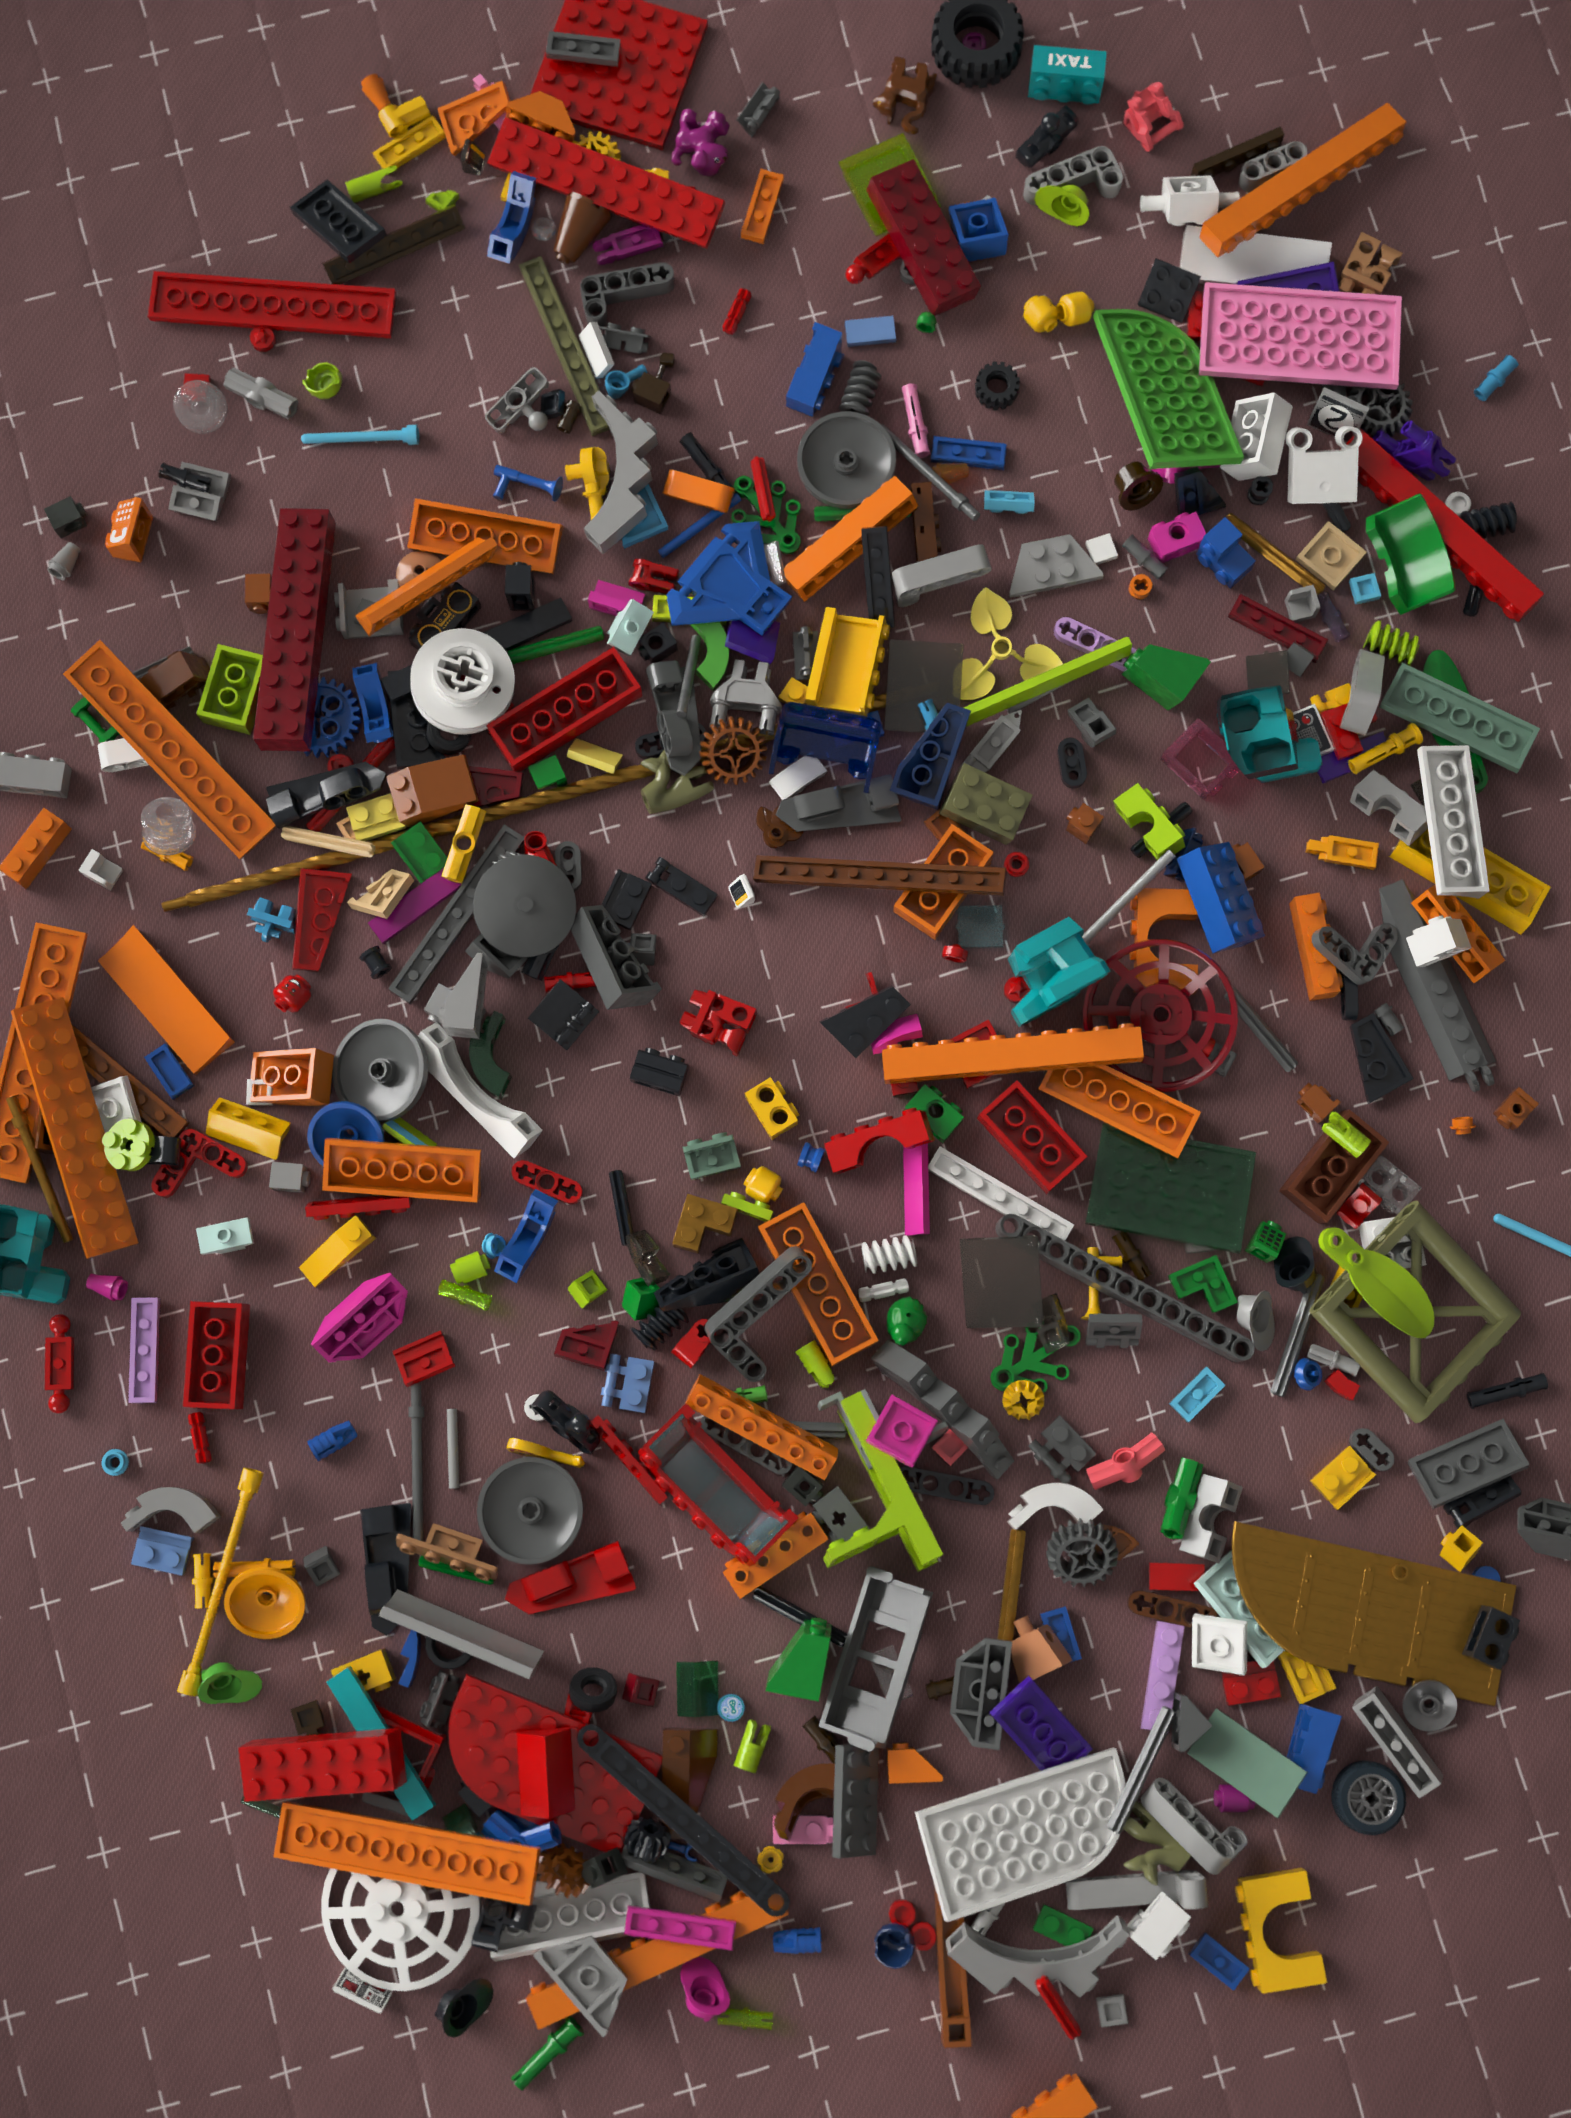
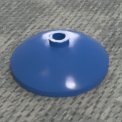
M346 1101L333 1102L321 1108L312 1118L307 1132L310 1151L322 1166H324L326 1138L385 1142L382 1126L373 1113L359 1104ZM347 1129H351L354 1135L348 1134Z

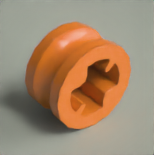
M1144 574L1134 576L1129 584V593L1135 599H1145L1152 589L1151 579ZM1141 583H1144V589L1146 590L1141 589L1137 591V584L1140 585Z

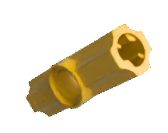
M465 805L441 877L463 884L487 813L486 811L472 805ZM467 838L471 842L470 848L467 850L459 849L457 847L458 840Z

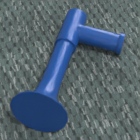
M498 464L494 469V475L501 477L493 494V497L498 500L504 499L503 496L510 480L543 489L552 495L554 502L561 495L563 488V477L561 476L555 481H548Z

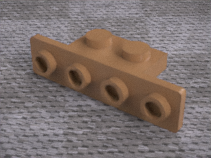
M434 1523L426 1542L402 1534H398L396 1537L397 1547L408 1555L416 1553L425 1556L424 1558L429 1562L435 1564L439 1562L446 1563L455 1571L464 1572L466 1570L475 1573L474 1575L477 1578L489 1581V1579L496 1580L498 1577V1568L496 1566L477 1560L483 1545V1540Z

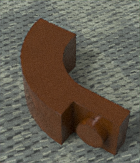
M823 1763L804 1768L790 1777L781 1787L775 1801L782 1811L777 1812L774 1820V1827L780 1838L790 1841L799 1815L807 1804L819 1798L834 1799L835 1764Z

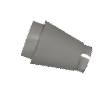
M68 542L48 562V572L59 580H65L66 577H70L81 551L80 548Z

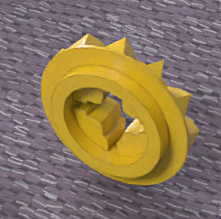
M1015 1381L1003 1393V1407L1008 1415H1012L1017 1420H1030L1031 1417L1039 1415L1040 1410L1044 1407L1043 1391L1032 1381ZM1021 1392L1026 1399H1031L1027 1401V1408H1024L1021 1403H1016L1020 1401Z

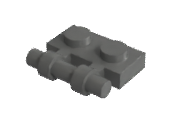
M1089 1314L1087 1335L1085 1337L1086 1345H1096V1348H1105V1346H1119V1348L1138 1346L1143 1323L1142 1314Z
M1060 1415L1041 1433L1048 1442L1042 1446L1035 1439L1028 1445L1035 1453L1033 1456L1038 1461L1041 1460L1051 1470L1050 1474L1055 1479L1058 1477L1064 1484L1072 1478L1065 1471L1069 1465L1078 1472L1097 1454ZM1052 1448L1064 1458L1060 1463L1049 1454Z

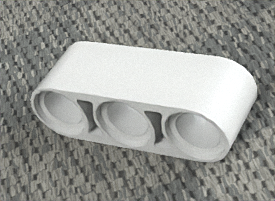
M124 738L106 741L98 745L101 770L103 772H117L149 765Z

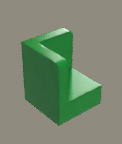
M556 755L528 766L530 774L539 790L554 783H557L558 787L568 784Z
M649 1276L628 1280L622 1307L635 1321L646 1319L647 1314L655 1317L654 1308H659V1304L654 1292L659 1289V1286Z

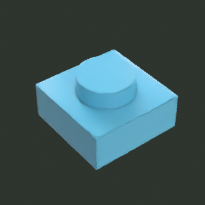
M1375 573L1354 577L1349 580L1355 605L1380 599L1381 593Z

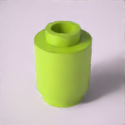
M479 1251L455 1260V1263L450 1264L457 1284L461 1282L466 1284L488 1275L487 1269L491 1268L486 1254L481 1255Z

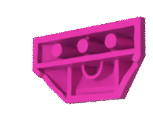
M391 1273L364 1281L325 1316L311 1345L329 1363L364 1358L402 1323L408 1291Z

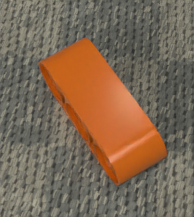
M669 469L662 494L719 512L728 513L735 489L724 484Z

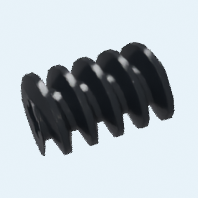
M1509 502V504L1501 503L1499 507L1491 505L1489 508L1482 507L1480 510L1472 509L1470 513L1463 511L1460 517L1475 532L1479 533L1483 539H1486L1487 531H1489L1491 537H1495L1496 529L1499 530L1501 535H1505L1506 527H1508L1510 533H1514L1517 523L1516 509L1512 502Z
M655 1307L656 1317L647 1314L648 1324L640 1320L638 1322L640 1331L634 1327L630 1329L646 1348L649 1347L656 1351V1340L664 1344V1333L672 1337L671 1327L678 1330L681 1329L679 1320L689 1323L688 1316L683 1309L662 1311L660 1308Z

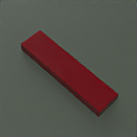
M1242 594L1239 595L1228 615V618L1287 649L1291 647L1294 641L1315 654L1312 659L1314 663L1317 662L1328 642V639Z

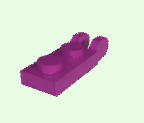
M640 225L610 234L609 237L593 242L592 247L596 252L608 250L611 246L613 247L612 251L605 252L597 257L599 265L613 263L616 259L618 261L663 247V241L658 230Z

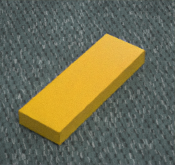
M432 115L374 151L373 156L382 169L390 166H397L399 168L444 140L446 135L441 125Z

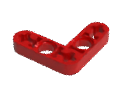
M186 1129L178 1138H181V1148L185 1150L188 1146V1142L185 1141L186 1138H192L196 1135L194 1139L197 1141V1144L195 1146L190 1145L187 1149V1152L191 1153V1155L188 1157L183 1152H180V1156L185 1161L184 1167L180 1170H174L171 1165H161L152 1180V1190L156 1195L163 1198L172 1196L177 1191L196 1158L233 1178L244 1176L248 1169V1163L241 1155L197 1130ZM211 1147H218L220 1150L219 1157L216 1160H209L206 1154L207 1150ZM225 1157L232 1162L240 1160L238 1164L241 1166V1169L231 1172L232 1167L223 1162ZM166 1170L174 1175H178L176 1179L170 1177L168 1180L169 1190L163 1189L160 1192L161 1186H159V1182H165L169 1177L168 1174H165Z

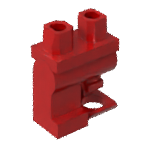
M694 990L689 1002L699 1007L700 1010L697 1016L685 1011L680 1020V1025L689 1030L693 1037L701 1039L706 1043L715 1045L719 1041L722 1044H727L732 1054L738 1056L746 1039V1034H749L758 1014L757 1009L726 996L716 994V992L708 990V993ZM726 1023L738 1029H723V1025Z

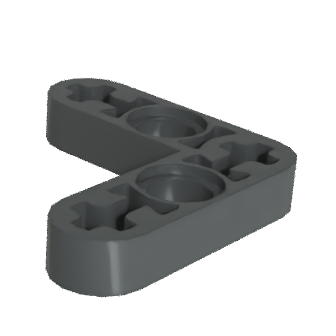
M1381 924L1372 930L1362 948L1358 951L1333 928L1326 926L1313 933L1312 944L1316 950L1352 982L1362 985L1375 977L1396 943L1398 933L1392 924ZM1384 932H1385V933H1386V934H1385V939H1386V940H1384V941H1382V942H1378V941L1382 940V938L1384 937ZM1370 948L1375 949L1377 952V960L1371 958L1369 954ZM1340 949L1347 953V962L1340 958Z

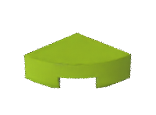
M451 190L436 194L434 192L425 199V202L430 207L440 211L454 205L459 199V194Z

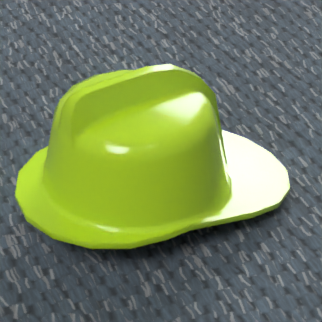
M1075 185L1063 187L1044 186L1036 192L1034 198L1036 205L1046 214L1070 226H1080L1088 221L1090 215L1087 206L1088 199L1080 187Z

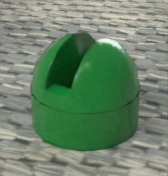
M931 312L921 313L917 319L916 328L923 333L934 332L936 327V317Z

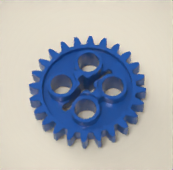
M322 677L317 689L311 752H314L316 758H319L321 752H324L328 758L330 750L339 754L338 747L340 745L347 749L345 741L354 742L355 740L351 733H359L358 727L354 724L362 723L360 717L356 716L361 713L359 707H355L358 701L356 698H352V691H345L346 687L343 683L337 687L335 679H332L327 684L325 677ZM321 697H324L323 702H322V707H321V705H320V698H321ZM334 702L340 703L336 710H328L330 704ZM321 710H322V712H323V714H324L325 717H321V718H320V716H321ZM316 718H320V738H316L319 731V723ZM336 726L337 731L334 734H326V730L329 727ZM304 751V753H305L306 756H309L310 753H311V752H305V751Z

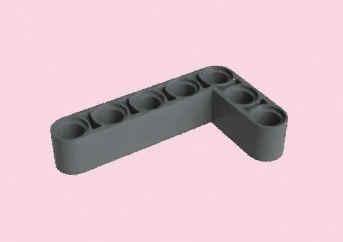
M793 1246L788 1248L706 1322L705 1332L712 1345L750 1382L762 1380L766 1375L767 1369L758 1352L741 1334L810 1273L812 1262L800 1247ZM802 1258L800 1264L793 1265L795 1260ZM783 1276L781 1281L773 1283L776 1277ZM763 1294L761 1299L753 1300L756 1295ZM743 1311L742 1316L733 1318L737 1312ZM724 1329L720 1335H714L717 1330ZM741 1346L738 1351L731 1352L734 1347ZM757 1363L753 1369H748L749 1365Z

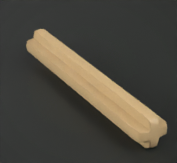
M291 826L283 827L281 837L287 841L369 858L374 856L376 850L375 845L369 842Z

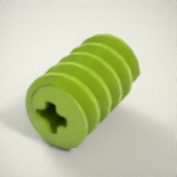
M1377 620L1372 625L1363 648L1370 643L1371 652L1380 647V655L1389 651L1390 660L1397 654L1398 663L1407 658V665L1411 666L1419 648V637L1415 635L1409 641L1408 632L1399 637V628L1394 629L1390 633L1391 625L1386 624L1381 629V621Z

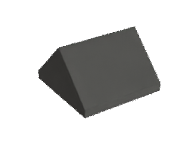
M1174 1692L1173 1710L1176 1712V1716L1172 1723L1171 1747L1185 1752L1213 1725L1187 1696Z

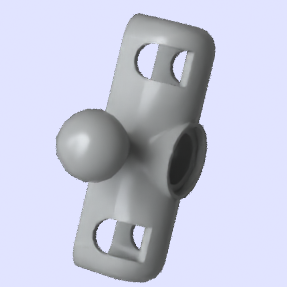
M530 368L486 413L485 419L496 432L504 433L509 424H513L520 416L525 415L528 418L529 426L533 430L541 431L545 429L548 423L546 415L539 411L535 412L531 405L540 397L543 389H548L549 381L537 368ZM529 374H532L535 380L529 386L525 379ZM517 398H523V401L520 405H513V402ZM498 409L501 415L494 421L491 413ZM506 419L502 427L496 428L494 426L495 422Z

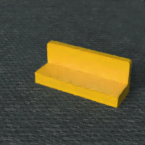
M219 1097L209 1110L206 1135L277 1160L280 1154L281 1142L290 1131L291 1123Z

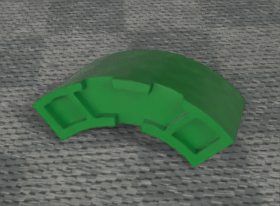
M1422 494L1412 496L1366 518V533L1379 559L1385 558L1388 571L1384 572L1387 581L1389 599L1400 615L1451 594L1456 590L1453 569L1446 545L1436 520Z

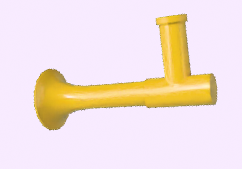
M1098 1247L1087 1248V1253L1112 1266L1122 1267V1256H1099ZM1097 1270V1272H1096V1278H1097V1279H1098L1099 1270ZM1089 1286L1088 1310L1085 1316L1081 1317V1320L1088 1321L1089 1314L1101 1313L1099 1291Z

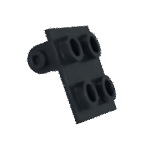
M1156 258L1137 305L1182 323L1199 285L1201 276Z
M560 979L528 1019L564 1049L568 1050L599 1011Z

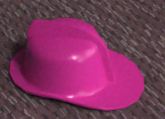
M696 1957L685 1962L681 1967L680 1976L686 1993L687 2008L693 2015L703 2018L704 2022H708L713 2016L722 2014L728 2009L730 2003L728 1991L718 1968L710 1960Z

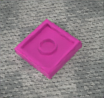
M891 1395L865 1442L913 1468L938 1420L898 1397Z

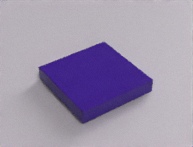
M740 620L729 621L725 647L770 665L774 660L780 623L774 621L762 636Z

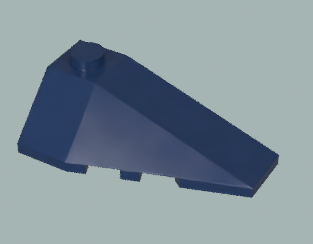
M950 703L945 704L929 725V728L898 766L890 788L891 792L913 802L939 810L971 710Z

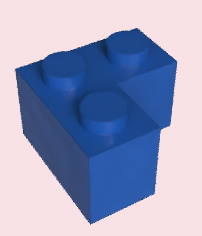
M1225 517L1204 535L1196 555L1203 566L1209 567L1215 573V577L1221 584H1226L1231 589L1252 570L1256 561L1239 544L1243 534Z

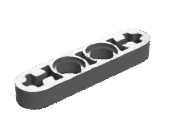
M702 1417L701 1427L711 1437L775 1474L783 1475L790 1471L792 1467L791 1462L785 1460L788 1467H782L780 1470L775 1468L776 1463L770 1459L769 1464H765L763 1461L768 1457L769 1450L766 1449L765 1454L761 1457H754L750 1452L751 1445L754 1442L743 1437L740 1443L732 1444L728 1440L730 1429L726 1428L723 1438L718 1436L721 1431L717 1428H713L711 1431L708 1430V1424L705 1422L707 1417ZM774 1453L772 1454L773 1456H775V1457H777V1458H781L780 1456H778V1455H776V1454H774Z

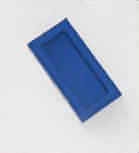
M166 1043L144 1057L172 1100L195 1086Z

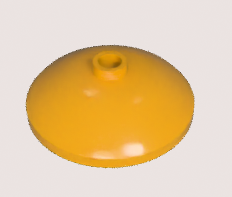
M257 1567L240 1573L232 1580L225 1594L224 1608L229 1621L240 1632L258 1639H274L288 1634L297 1627L304 1615L306 1602L300 1584L291 1575L276 1568ZM263 1592H269L271 1595H266Z

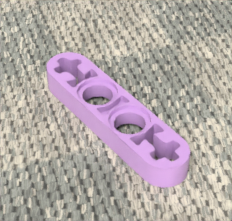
M1069 617L1059 619L1054 628L1056 639L1086 654L1117 641ZM1070 626V632H1067L1065 635L1061 633L1062 629L1060 627ZM1078 629L1080 630V632L1077 636V640L1075 641L1073 640V638ZM1091 635L1095 643L1092 646H1085L1081 642V637ZM1132 648L1131 653L1134 654L1137 649ZM1123 658L1121 662L1116 661L1109 665L1124 671L1126 667L1123 664L1126 659Z

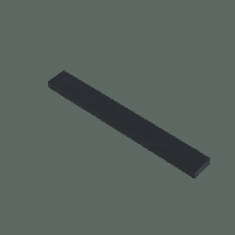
M560 597L483 633L492 637L505 651H508L572 622V617ZM412 665L381 678V683L392 703L412 694Z

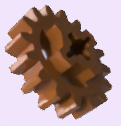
M561 1843L559 1848L556 1845L542 1851L537 1873L542 1874L539 1878L540 1881L548 1883L546 1889H555V1895L558 1896L560 1892H563L565 1898H569L572 1893L575 1898H578L580 1893L584 1895L590 1884L584 1881L582 1876V1870L584 1869L582 1863L588 1859L584 1860L582 1858L583 1852L576 1853L574 1852V1846L568 1849L564 1843Z

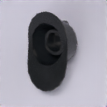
M1296 1236L1284 1240L1277 1258L1274 1259L1276 1281L1281 1287L1306 1294L1307 1288L1316 1280L1317 1271L1313 1249L1310 1242L1303 1237Z
M475 1979L462 1989H451L443 1994L434 2015L442 2022L443 2031L448 2037L455 2038L461 2036L489 2008L494 1990L492 1984L487 1979Z

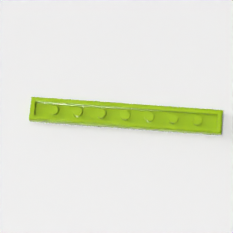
M1124 637L964 707L971 710L966 727L1130 656L1132 642L1129 637Z

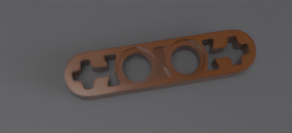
M1134 1591L1127 1599L1128 1608L1137 1615L1191 1628L1192 1623L1187 1622L1185 1619V1611L1188 1608H1196L1201 1615H1204V1610H1208V1616L1217 1617L1218 1614L1212 1607L1145 1591ZM1142 1595L1144 1601L1152 1603V1597L1157 1598L1153 1605L1154 1614H1149L1151 1608L1144 1606L1140 1608V1611L1137 1610V1605L1133 1604V1600L1138 1599ZM1164 1601L1170 1602L1173 1606V1612L1168 1617H1164L1159 1613V1605Z

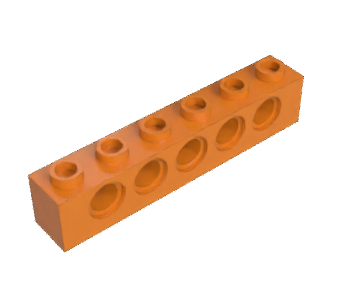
M702 1374L697 1378L687 1397L686 1403L694 1411L823 1480L826 1479L837 1460V1447Z

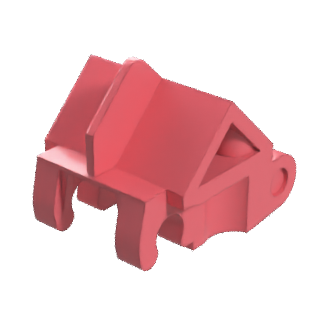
M1160 82L1151 84L1141 92H1134L1133 97L1127 101L1129 108L1125 111L1123 124L1141 142L1142 147L1147 152L1151 151L1155 144L1175 130L1180 131L1184 128L1180 112L1173 110L1171 101L1163 91L1164 86ZM1161 116L1171 120L1170 123L1151 136L1149 135V131L1153 128L1151 122Z

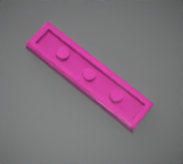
M928 1143L913 1149L903 1146L905 1235L918 1236L930 1234Z
M628 1905L624 1934L732 1950L736 1921Z

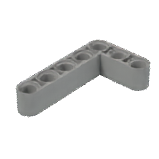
M1180 1870L1178 1873L1176 1871L1157 1872V1886L1151 1884L1144 1876V1873L1076 1878L1066 1882L1067 1905L1069 1910L1152 1904L1162 1891L1171 1900L1178 1902L1184 1909H1203L1208 1907L1206 1879L1196 1870Z

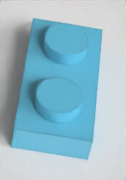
M985 490L984 509L991 512L999 513L1003 510L1014 511L1018 514L1034 512L1035 501L1034 493L993 490Z
M1205 1367L1169 1404L1188 1423L1217 1395L1225 1384L1208 1367Z

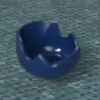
M890 1923L883 1925L876 1933L874 1939L875 1957L884 1966L898 1969L905 1967L911 1961L915 1950V1940L909 1928L902 1924Z

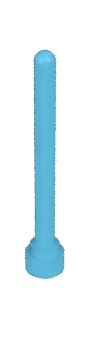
M407 425L402 430L310 433L301 436V441L305 444L403 440V443H408V445H419L418 425Z
M1502 1214L1494 1216L1493 1220L1495 1223L1571 1257L1570 1245Z

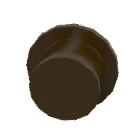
M1136 461L1125 465L1116 474L1114 484L1120 491L1118 497L1120 506L1124 510L1133 511L1152 502L1163 487L1161 475L1155 471H1148L1142 462Z

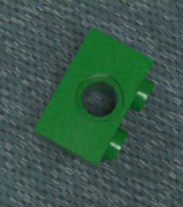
M924 1084L905 1106L904 1111L915 1107L917 1111H926L933 1136L943 1144L963 1121L964 1116L961 1115L963 1111L953 1102L948 1104L941 1098L943 1094L936 1087L931 1085L929 1088ZM932 1106H937L942 1110L943 1115L939 1118H933L929 1115L928 1109Z

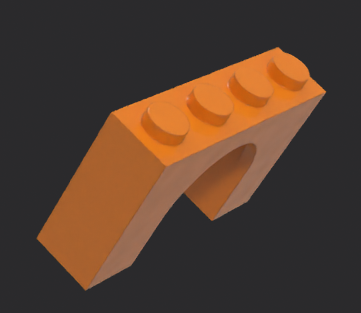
M1143 888L1130 902V909L1135 911V920L1130 922V935H1134V943L1148 940L1149 929L1159 921H1195L1198 914L1189 890ZM1149 947L1138 949L1129 954L1130 960H1134V967L1151 961H1159ZM1181 964L1198 974V965ZM1159 968L1146 970L1135 977L1145 987L1158 983ZM1169 969V984L1182 989L1192 981L1183 973Z

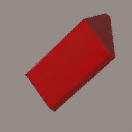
M571 1727L517 1732L521 1815L551 1819L574 1811L575 1794Z

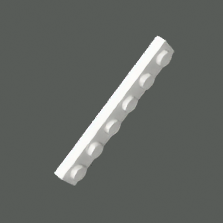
M942 1147L938 1148L928 1165V1171L1003 1215L1016 1214L1063 1240H1066L1074 1224Z

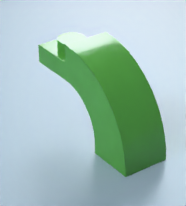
M720 622L689 624L702 637L707 647L706 658L696 669V675L714 692L722 682L727 671L729 648L725 647L726 633Z

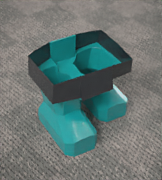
M1281 685L1222 695L1218 699L1217 718L1220 734L1225 738L1229 756L1248 780L1255 778L1265 783L1318 772L1323 765L1318 741L1311 737L1298 739L1293 711L1285 707Z

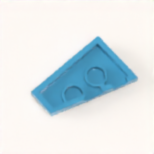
M649 484L637 493L646 503L647 517L622 538L623 549L669 530Z

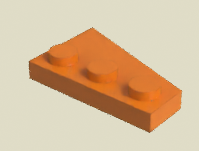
M499 81L437 108L452 155L456 156L506 112V106L510 102V97L503 81Z

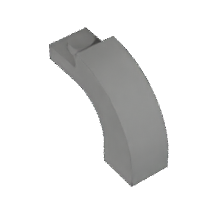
M163 1487L150 1490L138 1496L136 1499L142 1507L136 1506L125 1514L126 1519L121 1522V1525L126 1531H134L157 1513L171 1510L181 1515L194 1533H201L221 1518V1515L205 1497L192 1490Z

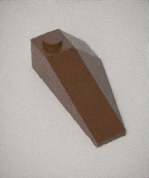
M664 1728L662 1783L692 1810L698 1813L717 1758L718 1729ZM662 1820V1826L668 1827L671 1839H683Z

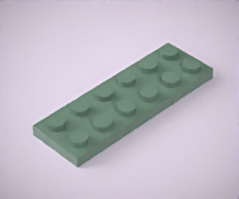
M1405 663L1401 664L1379 706L1458 746L1469 745L1471 752L1515 773H1518L1540 730V728Z

